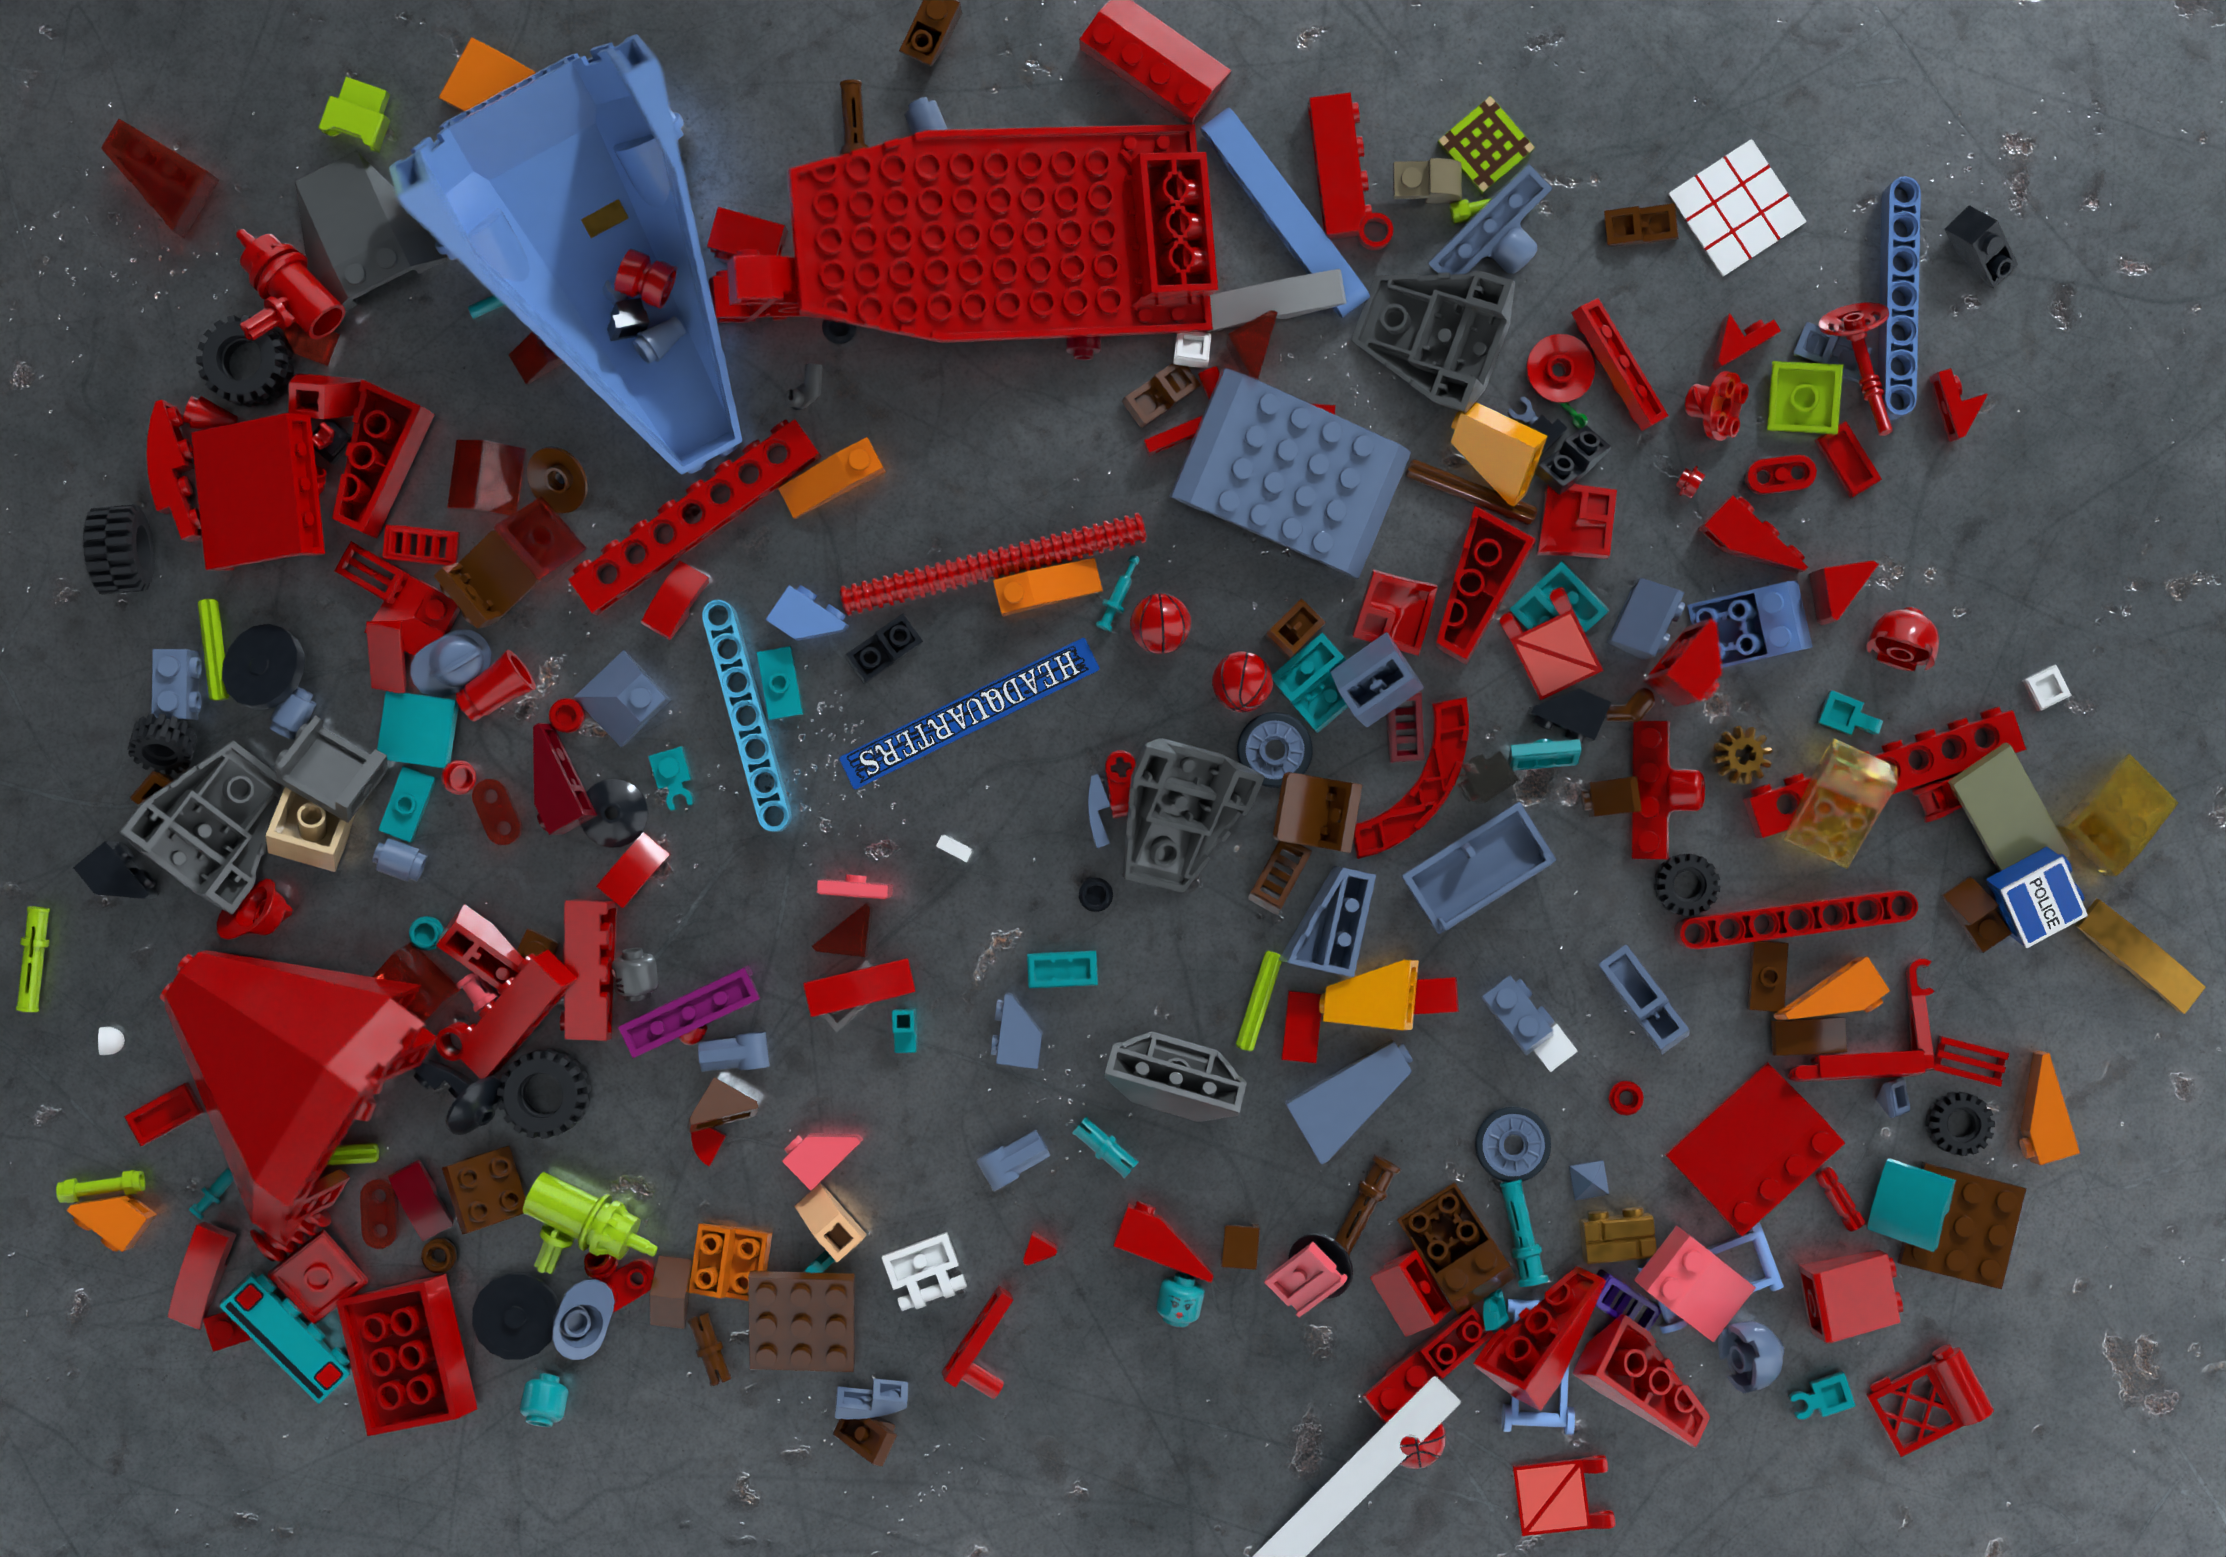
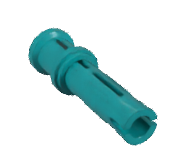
M1522 1180L1502 1182L1500 1187L1515 1246L1512 1248L1511 1256L1516 1259L1520 1280L1517 1282L1518 1287H1528L1548 1282L1549 1278L1548 1275L1544 1274L1540 1258L1542 1247L1539 1246V1243H1535L1522 1188Z

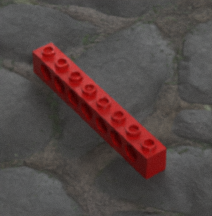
M787 419L781 421L770 430L772 435L763 442L757 439L748 444L742 450L744 455L734 462L728 459L714 469L716 475L706 482L700 479L690 485L685 490L688 495L676 502L672 499L666 502L657 510L659 515L649 522L643 519L629 529L630 536L621 542L615 539L605 545L600 550L603 555L591 562L590 559H587L578 564L572 570L574 575L568 580L591 613L595 615L602 613L820 459L822 456L795 419L791 422H788ZM778 446L785 447L787 449L786 459L779 464L772 463L769 458L771 450ZM749 466L757 467L759 470L758 479L751 484L744 483L741 478L743 470ZM720 486H727L731 492L729 500L722 504L715 503L713 499L714 491ZM692 506H699L702 510L701 519L694 524L687 523L685 519L686 511ZM663 526H671L674 531L672 540L666 544L659 543L657 539L659 529ZM635 546H643L645 549L644 560L638 564H632L629 560L630 550ZM607 566H614L617 570L616 579L610 584H604L601 580L602 570Z
M2000 706L1980 712L1981 719L1969 723L1967 717L1947 723L1949 730L1936 734L1933 728L1914 734L1916 741L1903 745L1901 739L1882 745L1883 752L1870 756L1869 750L1849 756L1850 763L1838 767L1835 761L1816 767L1817 774L1806 778L1803 772L1783 779L1785 784L1783 786L1772 789L1769 783L1750 790L1752 796L1744 798L1743 802L1755 837L1765 838L1964 771L2005 742L2012 746L2015 753L2026 750L2014 711L2002 712ZM1978 729L1984 730L1987 734L1988 740L1984 747H1979L1975 742L1974 736ZM1947 739L1955 746V753L1950 759L1946 758L1941 750L1943 742ZM1914 750L1922 756V765L1917 770L1910 766L1908 760L1909 755ZM1881 761L1885 762L1890 769V774L1884 781L1880 780L1876 775V766ZM1848 772L1852 773L1857 779V786L1852 792L1847 791L1843 786V778ZM1816 783L1824 789V798L1819 803L1814 802L1810 797V789ZM1783 794L1787 795L1792 802V807L1786 814L1781 813L1777 808V800Z

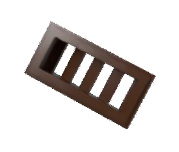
M1278 841L1248 899L1278 915L1308 861L1312 850L1301 844ZM1283 849L1300 858L1298 864L1280 854L1281 850ZM1277 862L1294 872L1292 875H1289L1273 865ZM1268 874L1286 883L1285 888L1266 879ZM1261 887L1280 896L1277 900L1260 890Z

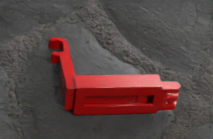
M1928 959L1915 960L1908 965L1906 970L1911 1051L1819 1055L1810 1059L1811 1065H1801L1791 1069L1788 1073L1789 1079L1792 1082L1916 1077L1926 1073V1071L1935 1069L1926 996L1935 991L1930 987L1921 989L1917 984L1916 974L1918 967L1926 968L1932 961Z

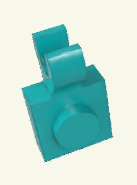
M1831 690L1827 695L1817 723L1850 736L1855 727L1873 735L1879 734L1883 721L1861 713L1864 702Z

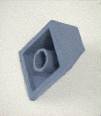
M625 650L615 657L573 697L620 747H623L671 701L666 693Z

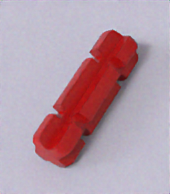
M1826 1167L1815 1174V1178L1819 1185L1826 1189L1824 1193L1837 1214L1843 1217L1841 1220L1846 1229L1852 1232L1861 1228L1865 1224V1220L1860 1212L1855 1210L1856 1205L1843 1184L1837 1181L1839 1178L1833 1168Z

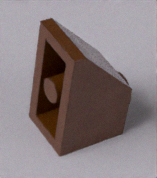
M1637 776L1585 783L1586 790H1581L1582 807L1584 811L1589 810V817L1641 811Z

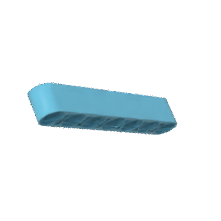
M712 600L704 607L702 619L756 815L760 825L765 830L771 832L782 831L790 825L792 811L739 619L734 607L722 600ZM718 607H724L728 611V619L724 624L716 626L711 620L712 612ZM728 640L735 641L738 648L736 655L731 659L723 658L720 651L722 644ZM742 673L747 679V685L743 691L734 692L730 688V679L733 675ZM750 706L756 712V719L751 725L744 726L739 721V713L743 708ZM754 740H761L765 745V753L759 759L751 758L748 753L749 744ZM764 773L771 774L775 783L773 789L767 793L760 791L757 786L758 778ZM773 806L779 807L784 813L783 821L778 826L770 825L766 819L767 811Z

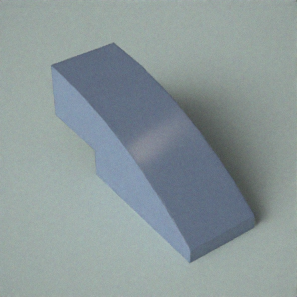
M1627 944L1598 964L1621 1000L1661 1055L1690 1035L1689 1028L1670 1005L1666 995Z

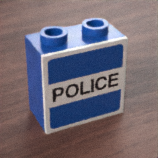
M2048 847L2035 852L1986 879L1992 895L1999 905L1998 908L2002 918L2012 933L2010 936L2025 948L2031 947L2088 916L2082 903L2085 900L2079 886L2073 882L2070 875L2072 872L2071 864L2065 855L2057 854Z

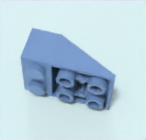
M1798 580L1786 581L1687 605L1692 625L1710 618L1717 622L1722 668L1813 648Z

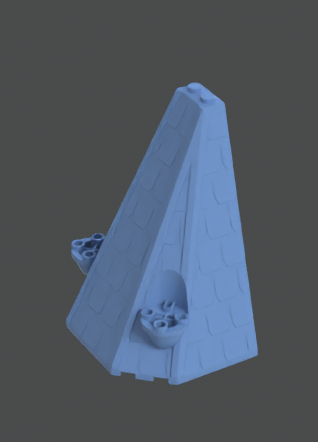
M636 34L627 37L625 42L615 47L611 42L592 48L590 50L592 58L587 59L586 56L579 57L578 53L569 55L469 110L447 120L439 126L441 132L436 135L438 139L435 142L432 141L431 137L424 138L410 150L412 156L396 161L389 167L397 197L403 207L437 238L435 247L439 254H447L450 260L458 258L523 323L541 338L557 356L576 372L591 389L608 403L624 421L643 437L657 453L682 475L686 472L695 473L706 466V461L717 455L723 457L736 450L737 444L743 441L683 164L677 140L683 136L681 127L684 121L679 113H673L670 110L661 66L654 54ZM619 199L629 218L590 238L581 219ZM631 248L649 255L651 264L658 260L677 266L676 280L663 308H656L645 303L643 300L642 303L650 321L647 329L675 316L685 328L686 334L677 340L659 362L654 360L650 364H647L640 357L633 346L632 341L638 337L610 341L607 331L611 320L610 314L614 305L603 294V287L606 280H609L614 290L619 266L626 252ZM638 294L634 298L628 296V300L641 298V294Z

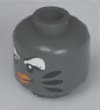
M642 948L625 949L622 951V956L612 962L614 990L617 994L624 996V1000L639 1001L648 999L652 996L651 992L658 988L656 959L652 955L643 953Z

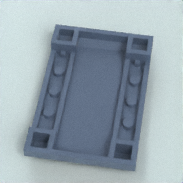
M1223 368L1169 497L1325 564L1324 566L1349 577L1359 579L1411 455V451L1390 439L1248 375Z

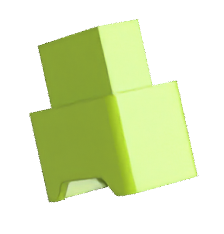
M346 77L339 97L329 96L318 129L331 137L343 133L363 140L364 144L369 146L371 151L379 153L390 124V120L384 115L390 94L386 90Z

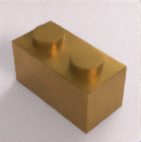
M619 199L582 218L581 221L590 238H593L627 220L629 217Z

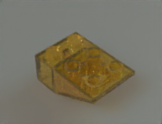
M1833 738L1812 775L1784 840L1848 869L1898 785L1897 767Z
M2128 754L2056 827L2104 876H2118L2142 852L2178 805V802L2131 754Z

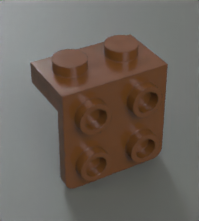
M499 529L490 531L460 562L444 566L434 575L440 583L442 592L454 600L462 610L464 619L471 625H474L476 629L497 623L539 582L537 573Z
M1286 772L1283 775L1273 831L1274 839L1282 842L1351 853L1363 785Z

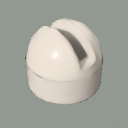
M100 1027L98 1033L99 1055H112L120 1051L125 1042L122 1032L113 1027Z

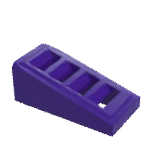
M1600 1269L1596 1275L1604 1278L1606 1283L1595 1306L1616 1319L1624 1312L1631 1299L1634 1298L1635 1301L1626 1315L1634 1320L1642 1306H1647L1638 1324L1647 1331H1650L1661 1314L1660 1307ZM1622 1290L1623 1293L1614 1305L1613 1309L1610 1308V1305L1614 1301L1615 1297L1617 1296L1619 1291Z

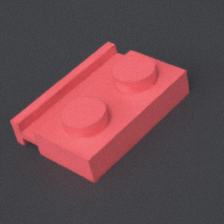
M1311 1242L1270 1273L1264 1283L1288 1307L1292 1305L1297 1310L1296 1315L1300 1318L1343 1286L1348 1277L1345 1274L1341 1275L1336 1270L1337 1265L1314 1242Z

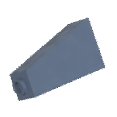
M1391 1039L1285 1101L1321 1165L1328 1162L1411 1074L1412 1070L1408 1064L1413 1059L1403 1043L1397 1046L1395 1041Z

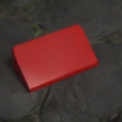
M402 620L366 621L371 688L405 693L407 680Z

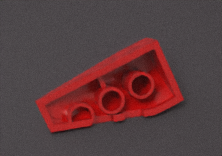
M1576 1266L1545 1292V1298L1530 1311L1526 1307L1518 1314L1520 1319L1505 1331L1502 1328L1497 1331L1473 1362L1474 1366L1514 1398L1541 1411L1561 1383L1606 1281L1604 1278Z
M1621 1314L1586 1344L1572 1374L1600 1394L1689 1446L1697 1447L1709 1422L1710 1415L1690 1387L1681 1382L1673 1370L1675 1366L1669 1358H1664L1656 1347L1655 1343L1657 1341L1652 1334L1627 1315Z

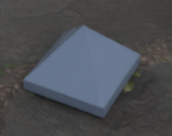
M1904 1077L1883 1084L1876 1100L1890 1118H1895L1910 1112Z
M1603 1160L1569 1166L1574 1200L1609 1195Z

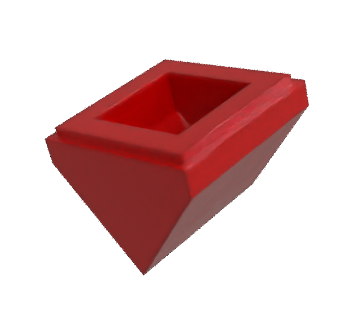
M1032 1231L1023 1257L1024 1265L1029 1266L1056 1256L1058 1251L1057 1245Z

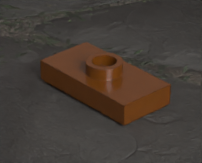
M1752 942L1748 1010L1778 1012L1785 1007L1789 943Z

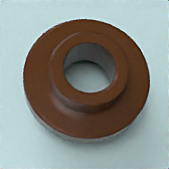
M433 1239L422 1250V1263L433 1273H444L450 1270L456 1262V1248L447 1239ZM436 1249H441L445 1252L444 1261L435 1259L434 1253Z

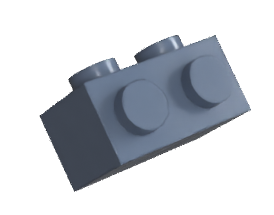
M152 649V714L156 718L159 717L160 713L166 714V719L170 720L172 716L177 717V720H198V713L201 710L199 678L202 673L199 651L189 649Z
M1509 975L1484 994L1482 998L1486 1006L1527 1056L1554 1035L1551 1025L1555 1022L1543 1006L1536 1009L1529 998L1533 994L1521 979L1515 982Z

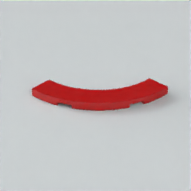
M1467 697L1432 704L1433 737L1425 766L1411 789L1395 805L1374 818L1356 824L1353 842L1357 859L1378 854L1406 840L1416 831L1420 830L1444 804L1456 784L1466 753L1469 736Z

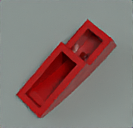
M908 958L803 983L811 1017L916 992Z
M205 1221L196 1225L175 1284L168 1318L198 1330L202 1329L204 1324L203 1318L209 1312L227 1267L225 1262L236 1237L235 1233Z

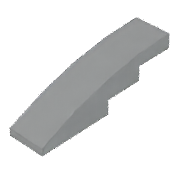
M1335 269L1210 295L1213 330L1205 332L1213 333L1241 325L1251 326L1278 318L1288 319L1347 304L1341 270Z

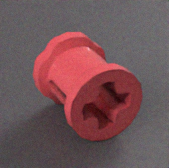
M474 972L469 973L455 984L458 989L462 988L474 1005L472 1009L475 1013L483 1009L492 1000H496L501 996L498 991L492 989L488 982Z

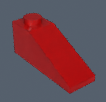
M465 904L446 925L436 944L442 951L498 990L511 977L516 978L521 972L517 967L524 958L491 922Z
M1137 1201L1135 1206L1127 1204L1113 1241L1114 1247L1212 1283L1213 1271L1160 1215L1155 1213L1156 1207L1141 1201Z

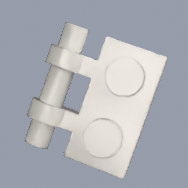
M948 1232L914 1243L881 1257L893 1290L907 1285L910 1294L898 1298L902 1311L913 1307L916 1310L926 1306V1302L942 1296L947 1299L955 1296L956 1291L967 1287L963 1274L951 1279L948 1275V1269L959 1266ZM936 1274L939 1283L924 1289L920 1288L919 1280Z

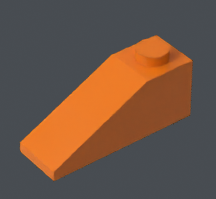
M866 437L836 452L778 489L793 518L796 519L886 473L869 438Z
M1095 558L1031 570L993 580L1002 616L1103 592Z
M1868 956L1857 957L1774 1014V1017L1779 1021L1861 1010L1868 1013L1883 1003L1881 997L1890 992V989Z
M2036 1051L2032 1054L2020 1127L2023 1138L2019 1139L2024 1157L2026 1159L2029 1158L2030 1162L2038 1165L2080 1153L2050 1053L2044 1051Z

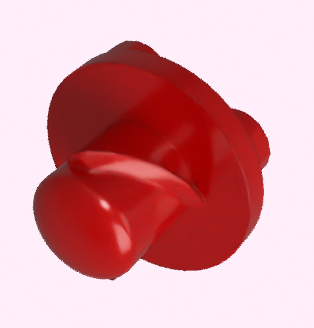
M1723 371L1717 375L1711 386L1695 384L1688 390L1685 398L1686 413L1691 417L1703 419L1704 430L1708 438L1717 441L1725 440L1727 437L1734 438L1740 428L1739 415L1741 406L1748 398V385L1741 382L1737 373Z

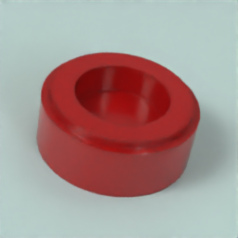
M563 698L551 706L549 720L556 730L572 733L579 730L584 724L585 711L576 700Z

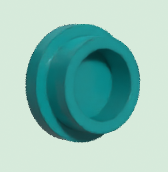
M420 917L410 926V941L420 950H433L437 948L436 944L444 927L434 917Z

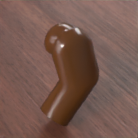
M1641 688L1637 690L1625 705L1611 704L1607 711V722L1640 721L1654 706L1655 698L1653 692L1648 688Z

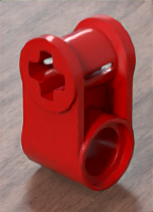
M1124 750L1112 752L1105 762L1109 785L1107 789L1113 819L1128 816L1131 775L1136 762L1134 757ZM1123 757L1125 763H1131V767L1126 768V774L1123 776H1119L1117 770H1111V766L1116 764V758Z
M1960 773L1929 782L1912 790L1913 795L1918 796L1926 814L1923 817L1925 823L1945 817L1955 812V810L1962 808L1948 783L1949 780Z

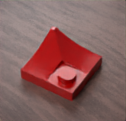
M1546 484L1537 555L1578 556L1608 560L1611 551L1617 490L1574 484L1559 495Z
M1372 569L1352 636L1373 642L1388 632L1400 651L1419 656L1433 609L1437 585Z
M410 575L407 581L403 579L401 583L403 588L400 593H395L394 598L396 600L394 604L383 601L371 621L402 620L404 651L415 656L423 647L450 633L461 609L453 599L447 597L441 590Z

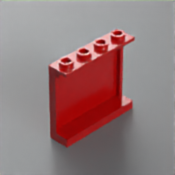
M283 413L191 432L206 570L232 571L234 567L298 555L316 556L325 554L310 415Z

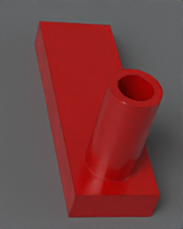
M1217 366L1206 369L1198 374L1209 400L1220 376ZM1202 416L1145 439L1144 445L1149 457L1194 438Z
M998 1285L941 1371L944 1381L956 1388L959 1382L963 1380L991 1399H995L1003 1388L1004 1381L973 1361L1013 1302L1009 1291Z

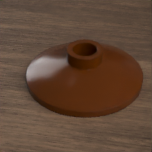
M553 446L544 447L531 456L527 465V481L535 498L544 507L553 512L569 513L578 509L585 501L588 491L586 474L578 460L568 451Z

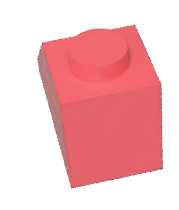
M810 1133L803 1140L798 1135L784 1149L788 1155L782 1162L811 1191L861 1143L863 1138L859 1134Z

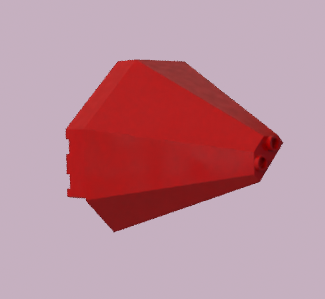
M209 950L200 951L194 957L187 954L177 965L176 971L178 974L174 981L162 990L159 999L165 1002L166 1012L251 1222L286 1247L301 1222L334 1205L349 1181L350 1176L341 1169L320 1179L318 1177L374 1087L420 1066L438 1037L423 1027L425 1025L424 1022L407 1011L422 985Z

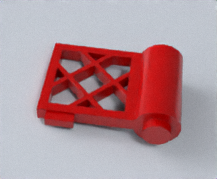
M1950 1344L1942 1346L1932 1353L1934 1358L1929 1363L1893 1381H1890L1887 1376L1869 1385L1872 1391L1866 1395L1900 1457L1963 1426H1970L1981 1422L1994 1412L1991 1402L1961 1348H1952ZM1927 1374L1933 1384L1929 1398L1910 1393L1913 1381ZM1906 1385L1905 1391L1899 1390V1388ZM1936 1392L1938 1393L1942 1403L1934 1401ZM1889 1393L1902 1396L1898 1413L1895 1414L1883 1410L1877 1399ZM1908 1398L1927 1404L1921 1422L1903 1416ZM1932 1406L1947 1410L1952 1419L1951 1422L1941 1427L1927 1424ZM1888 1418L1895 1419L1893 1427L1891 1426ZM1904 1422L1919 1427L1916 1439L1902 1446L1897 1437L1900 1423ZM1925 1429L1931 1431V1432H1929V1433L1923 1435Z

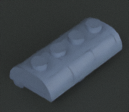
M1519 801L1402 875V878L1432 927L1438 934H1441L1547 868L1557 859Z

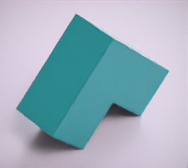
M917 1008L894 1009L892 1011L894 1053H916L918 1051Z

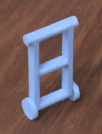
M1760 1221L1743 1237L1738 1235L1707 1247L1715 1255L1752 1240L1765 1274L1764 1278L1751 1282L1756 1287L1753 1292L1769 1286L1770 1291H1776L1784 1287ZM1648 1261L1637 1267L1639 1273L1648 1263ZM1657 1300L1665 1322L1659 1325L1662 1333L1674 1332L1688 1325L1686 1321Z
M1507 1299V1313H1513V1324L1520 1319L1518 1314L1526 1307L1530 1311L1542 1300ZM1569 1365L1559 1384L1558 1413L1519 1411V1400L1510 1395V1404H1503L1502 1431L1511 1432L1512 1425L1564 1427L1565 1435H1573L1575 1411L1574 1407L1567 1406Z

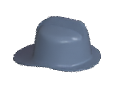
M458 629L444 635L416 653L411 663L410 671L414 685L422 693L431 697L443 698L465 688L468 682L472 681L489 667L491 663L489 645L480 634L468 629Z
M596 1279L584 1280L575 1284L566 1292L560 1307L553 1317L552 1340L555 1348L562 1356L572 1360L585 1359L593 1355L601 1347L615 1303L613 1292L606 1283Z

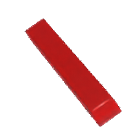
M1888 890L1687 917L1677 923L1674 929V936L1676 941L1685 948L1704 949L1905 922L1911 920L1916 915L1918 901L1908 891ZM1898 896L1902 897L1906 904L1904 912L1900 915H1896L1892 910V902ZM1862 901H1867L1871 906V914L1865 920L1861 919L1857 913V908ZM1832 905L1837 911V918L1832 924H1827L1823 919V911L1827 906ZM1794 910L1800 911L1803 916V922L1797 929H1793L1788 922V917ZM1763 914L1767 917L1769 926L1764 933L1759 934L1754 928V921L1757 916ZM1726 919H1730L1735 927L1733 935L1729 938L1722 937L1719 931L1721 922ZM1694 923L1700 929V937L1696 942L1690 943L1685 937V930L1690 924Z

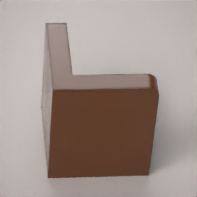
M1251 1224V1226H1225L1223 1249L1221 1251L1222 1267L1257 1270L1259 1224Z

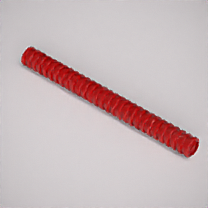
M1134 513L1132 518L1126 515L1124 520L1119 521L1118 518H1114L1112 523H1108L1106 520L1100 526L1094 523L1092 528L1087 529V526H1082L1080 531L1074 528L1071 529L1072 533L1066 534V531H1062L1060 536H1056L1055 533L1050 534L1051 538L1048 539L1041 536L1040 541L1035 542L1034 539H1030L1028 544H1024L1021 541L1019 546L1016 547L1013 544H1009V548L1004 550L1001 546L998 547L996 552L989 549L987 554L982 555V552H977L975 557L969 554L966 555L967 559L961 560V557H957L955 562L946 560V564L943 565L937 562L935 567L930 568L929 565H925L923 570H919L917 567L911 573L905 570L903 575L893 573L891 578L885 575L882 577L883 580L878 581L877 578H873L871 583H867L865 580L861 582L862 585L857 586L856 583H853L851 588L847 589L846 586H841L839 593L845 614L847 613V616H852L854 611L861 614L863 609L866 608L869 611H873L874 606H878L881 609L887 603L893 606L895 601L905 603L907 598L913 601L915 596L920 595L921 598H925L927 593H931L933 596L939 590L945 593L947 588L952 587V590H957L959 585L965 588L971 582L977 585L979 580L989 582L988 578L991 577L999 579V575L1004 574L1007 577L1010 576L1009 573L1011 572L1019 574L1020 570L1031 571L1030 568L1035 566L1036 569H1041L1043 564L1049 567L1052 566L1051 562L1057 561V564H1061L1063 559H1067L1069 562L1075 556H1078V559L1083 558V554L1087 553L1089 556H1093L1095 551H1099V554H1102L1104 549L1109 548L1110 551H1114L1115 546H1120L1122 549L1125 548L1127 543L1134 546L1136 541L1145 543L1147 535L1143 519L1139 513Z

